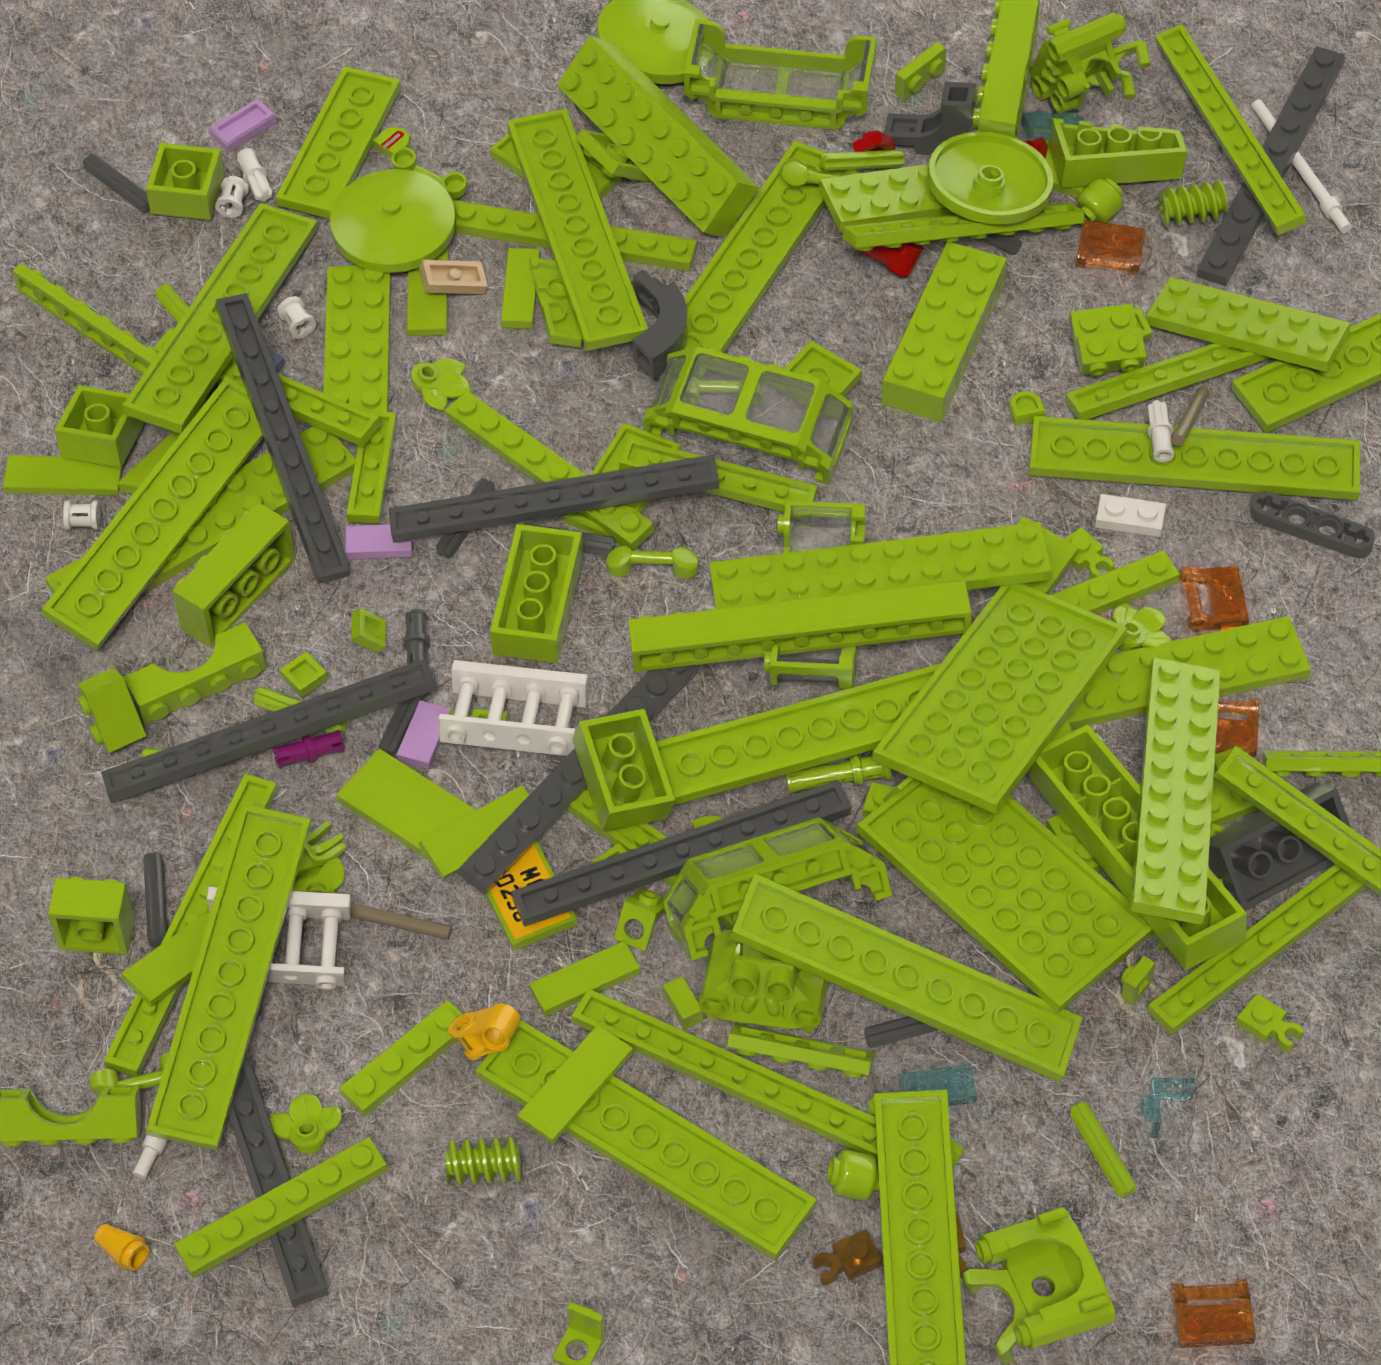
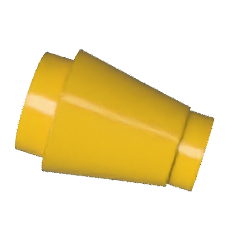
M109 1224L100 1226L94 1236L95 1243L123 1270H138L149 1256L150 1249L143 1237Z

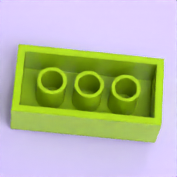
M258 502L250 511H246L240 517L238 523L229 533H225L220 537L217 545L207 555L202 556L198 560L196 567L186 577L181 578L172 591L182 631L211 649L214 647L215 635L232 628L296 560L289 520Z
M516 524L490 630L492 655L559 663L584 556L582 532Z

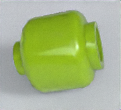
M1109 178L1104 180L1094 179L1078 195L1077 203L1079 208L1085 211L1084 221L1087 223L1107 224L1122 209V196L1124 193L1113 180Z
M852 1150L841 1151L837 1157L833 1156L829 1162L826 1176L827 1185L832 1187V1192L838 1197L857 1201L868 1200L873 1191H879V1174L876 1158L867 1153Z

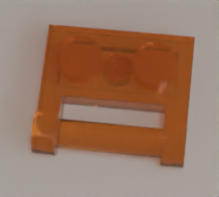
M1084 220L1076 267L1085 268L1088 265L1129 271L1130 275H1139L1146 229Z
M1185 566L1180 569V582L1185 585L1190 615L1187 619L1191 631L1226 630L1249 625V616L1239 566L1198 569L1195 566ZM1206 584L1212 615L1203 613L1198 585Z
M1249 698L1248 701L1219 699L1218 713L1247 715V720L1217 718L1215 754L1232 749L1236 745L1251 757H1256L1259 699Z
M1247 1279L1235 1280L1234 1284L1184 1286V1283L1171 1284V1298L1175 1312L1179 1348L1255 1344L1256 1333ZM1236 1299L1237 1304L1187 1306L1188 1301Z

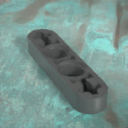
M1259 492L1252 498L1250 515L1255 522L1353 558H1365L1372 552L1375 540L1374 532L1362 524L1272 492ZM1265 505L1270 507L1266 511L1261 510ZM1280 510H1283L1282 517H1278ZM1293 514L1301 515L1305 522L1294 524L1288 520V517ZM1328 525L1333 527L1336 533L1324 535L1319 531V528ZM1342 532L1347 533L1344 540L1341 539ZM1358 539L1364 540V541H1362V542L1360 543V545L1354 543V542H1356Z

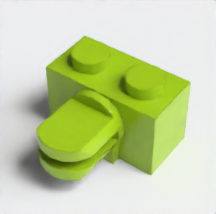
M114 667L77 684L81 696L76 697V700L83 715H89L93 725L89 726L88 730L96 745L102 744L111 753L146 737L124 678Z

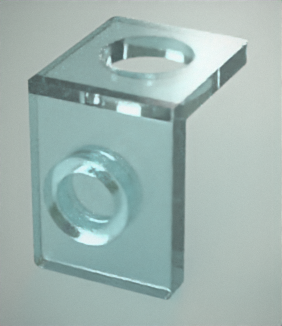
M1151 1078L1149 1096L1143 1097V1118H1150L1151 1138H1158L1161 1124L1160 1100H1193L1196 1084L1195 1078ZM1174 1086L1185 1088L1184 1090L1179 1092H1171L1166 1090L1167 1088Z

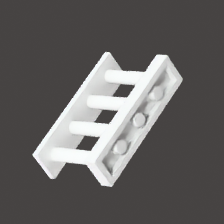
M459 660L453 661L451 669L452 693L459 695L454 715H439L440 742L558 756H568L575 748L572 739L576 729L568 727L573 706L586 708L588 701V674ZM472 695L492 697L487 719L467 717ZM506 699L526 701L521 723L501 720ZM539 703L559 705L555 726L535 724Z
M208 887L207 903L209 912L211 911L217 887ZM292 891L285 914L286 919L289 920L285 964L271 963L266 982L309 984L324 990L345 986L344 967H335L338 923L342 920H350L351 917L350 894ZM307 918L321 919L324 922L320 966L299 965L303 921Z

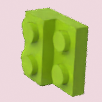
M1133 303L1070 312L1069 322L1080 375L1102 376L1109 371L1121 370L1122 372H1130L1144 366L1147 355L1141 327L1137 326Z

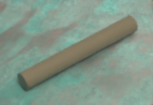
M1202 386L1197 389L1171 438L1174 445L1181 446L1186 440L1210 394L1208 388Z
M351 903V917L446 940H449L451 937L452 926Z

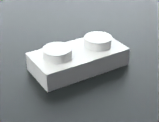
M1101 494L1095 528L1161 537L1166 503Z

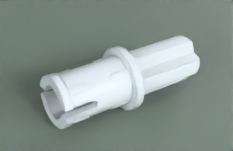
M243 149L237 154V161L240 163L244 173L243 180L250 186L255 199L265 203L267 199L272 198V190L266 179L267 171L260 165L256 152L253 149Z
M1154 400L1152 404L1148 405L1150 426L1147 433L1152 439L1154 460L1157 462H1167L1174 457L1171 441L1174 429L1169 423L1167 404Z

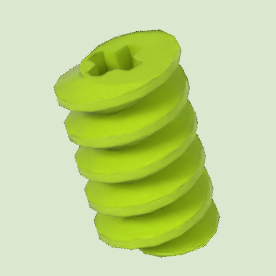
M1215 181L1212 186L1208 182L1202 183L1200 189L1196 184H1191L1188 191L1184 186H1178L1176 193L1172 187L1166 188L1164 193L1160 191L1159 211L1165 228L1169 227L1171 218L1175 219L1177 226H1181L1183 216L1187 217L1189 224H1194L1196 214L1199 215L1201 222H1206L1207 213H1211L1214 221L1218 220L1220 211H1223L1226 215L1228 211L1227 196L1223 183Z
M508 1136L505 1147L501 1146L498 1137H493L490 1148H487L483 1138H479L475 1149H472L468 1138L464 1139L461 1149H457L453 1139L449 1140L445 1152L447 1186H449L452 1176H455L459 1186L464 1185L467 1175L470 1176L474 1185H478L481 1174H484L488 1184H493L496 1173H499L503 1183H507L511 1172L514 1173L517 1182H521L520 1147L516 1146L512 1136Z

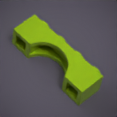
M246 622L215 635V648L211 657L194 670L170 672L153 663L123 678L142 723L146 725L152 721L161 720L168 714L183 707L192 706L207 696L223 692L229 686L240 681L254 678L260 672L266 670L263 650Z
M140 1085L103 1086L95 1104L86 1111L75 1115H61L46 1109L36 1099L31 1088L0 1089V1142H2L3 1146L22 1145L24 1141H38L40 1145H55L60 1143V1140H75L76 1144H91L96 1142L97 1139H111L113 1143H127L132 1141L133 1138H138L142 1129Z

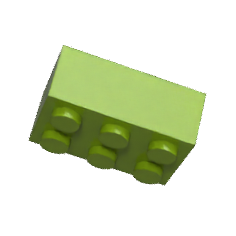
M645 709L579 721L572 741L602 832L667 819L676 800Z

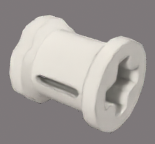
M229 176L224 178L221 183L223 191L221 197L216 201L215 208L221 215L235 218L242 214V200L249 191V185L242 178Z
M289 297L278 306L277 314L282 320L287 322L289 331L294 338H304L313 332L316 327L315 319L312 315L307 314L304 309V302L300 297Z
M66 500L63 507L65 530H71L72 527H92L93 530H99L101 524L100 502L93 501L92 504H73L71 500ZM77 514H88V516H76V515H77Z

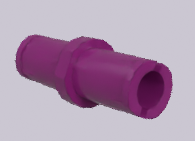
M335 730L334 732L312 738L309 735L303 736L301 741L273 747V754H276L274 758L277 767L282 768L306 760L309 763L315 762L317 757L345 751L344 744H341L343 738L340 730Z

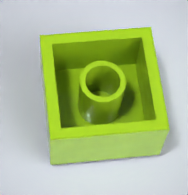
M160 143L146 186L150 213L211 220L225 175L221 149Z
M78 385L55 428L61 457L122 468L145 423L144 421L123 415L122 405L129 394Z
M76 876L55 878L48 916L58 949L128 955L135 916L126 882H119L114 879H104L103 881L85 880Z

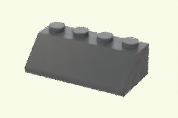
M1315 782L1300 790L1304 795L1351 828L1337 788ZM1263 811L1210 837L1209 867L1218 879L1223 880L1224 887L1245 911L1334 864L1330 859Z

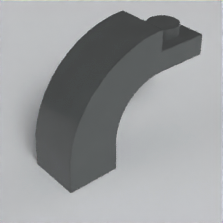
M945 82L940 104L941 108L936 112L924 115L888 113L884 134L893 137L894 145L915 146L916 154H932L945 140L969 132L977 99L976 83Z
M643 269L633 275L634 292L637 299L654 314L657 321L651 328L633 338V359L654 379L667 370L668 354L684 350L688 333L687 307L681 291L674 282L663 287L657 278H652Z

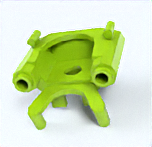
M1109 13L1072 30L1068 29L1071 27V24L1067 18L1046 27L1047 34L1049 36L1054 35V37L1042 43L1034 64L1030 66V85L1039 101L1050 97L1051 103L1058 114L1072 109L1077 111L1080 110L1090 85H1100L1106 97L1111 96L1115 89L1111 80L1121 81L1125 99L1136 97L1132 74L1121 70L1118 64L1123 56L1134 53L1137 55L1139 68L1150 67L1151 61L1145 41L1136 40L1112 48L1111 40L1123 36V32L1127 29L1126 21L1120 13Z
M738 911L730 913L733 923ZM722 930V934L712 938L698 1002L701 1011L707 1014L708 1019L716 1020L718 1017L732 1022L787 1029L803 1028L806 1032H813L814 1027L820 1024L823 1018L829 981L729 938L730 930Z
M1064 1207L1038 1214L1037 1218L981 1235L980 1240L975 1242V1250L980 1262H988L989 1265L1002 1261L1003 1270L969 1269L965 1271L962 1275V1280L969 1293L975 1294L981 1290V1287H996L1008 1296L1014 1310L1012 1323L1000 1336L995 1345V1351L1001 1363L1008 1364L1013 1362L1014 1354L1012 1349L1017 1342L1022 1348L1027 1346L1030 1350L1116 1322V1312L1109 1297L1107 1286L1077 1225ZM1038 1278H1046L1053 1293L1049 1296L1036 1294L1032 1288L1033 1281Z

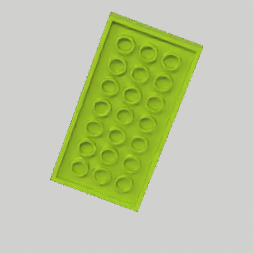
M1024 584L1001 586L874 749L873 761L996 814L1125 640L1128 627Z
M915 779L857 824L856 832L1057 1013L1061 1012L1155 933L1139 913L1131 911L1130 901L1011 796L1007 798L999 811L994 814Z

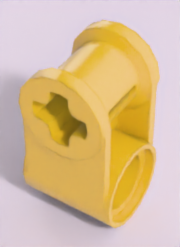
M495 1004L479 1011L460 1015L450 1024L448 1033L452 1038H457L464 1047V1054L468 1060H476L482 1056L507 1049L520 1023V1016L513 1007L507 1004Z

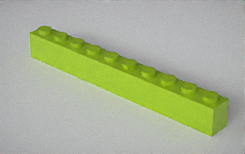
M961 580L927 585H910L893 589L881 588L859 593L847 592L825 597L813 596L807 599L790 601L778 600L773 603L756 605L744 604L731 608H710L705 611L688 613L676 612L671 615L654 617L642 616L637 619H628L634 672L765 657V651H771L772 644L779 645L780 655L964 634L971 626V607L966 582Z

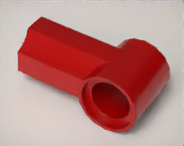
M909 242L902 243V246L898 248H889L882 245L873 246V249L870 251H856L885 263L889 270L900 276L910 277L924 247Z

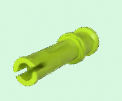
M853 755L849 758V761L785 774L789 794L813 789L836 780L840 784L853 782L854 785L857 784L858 786L863 785L864 781L885 778L886 781L892 780L891 768L873 761V755L866 757Z

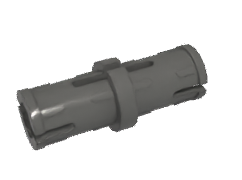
M412 609L411 613L408 611L405 614L406 636L403 639V645L407 651V665L423 659L427 661L430 637L426 633L427 614L421 609Z

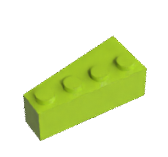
M1052 118L1048 147L1061 188L1088 186L1092 180L1097 178L1103 180L1109 178L1116 184L1182 179L1187 149L1180 130L1139 126L1136 131L1123 127V124L1111 123L1110 128L1091 126V121L1079 120L1078 125L1063 124L1064 119Z

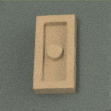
M422 260L419 266L425 293L485 294L488 288L482 261Z

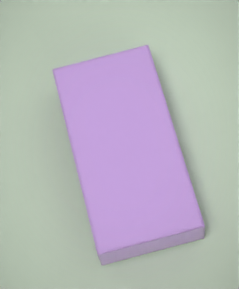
M257 98L210 127L209 132L210 136L229 153L277 123L276 115Z
M390 524L346 526V559L412 557V540L393 543Z
M420 700L396 754L397 760L402 763L430 769L441 744L439 715H449V711L452 709Z

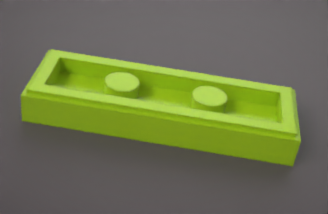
M508 249L501 328L533 329L537 293L529 264L530 257L540 258V249Z
M622 941L529 983V989L546 1017L580 1002L588 988L600 993L641 974V971L626 942Z

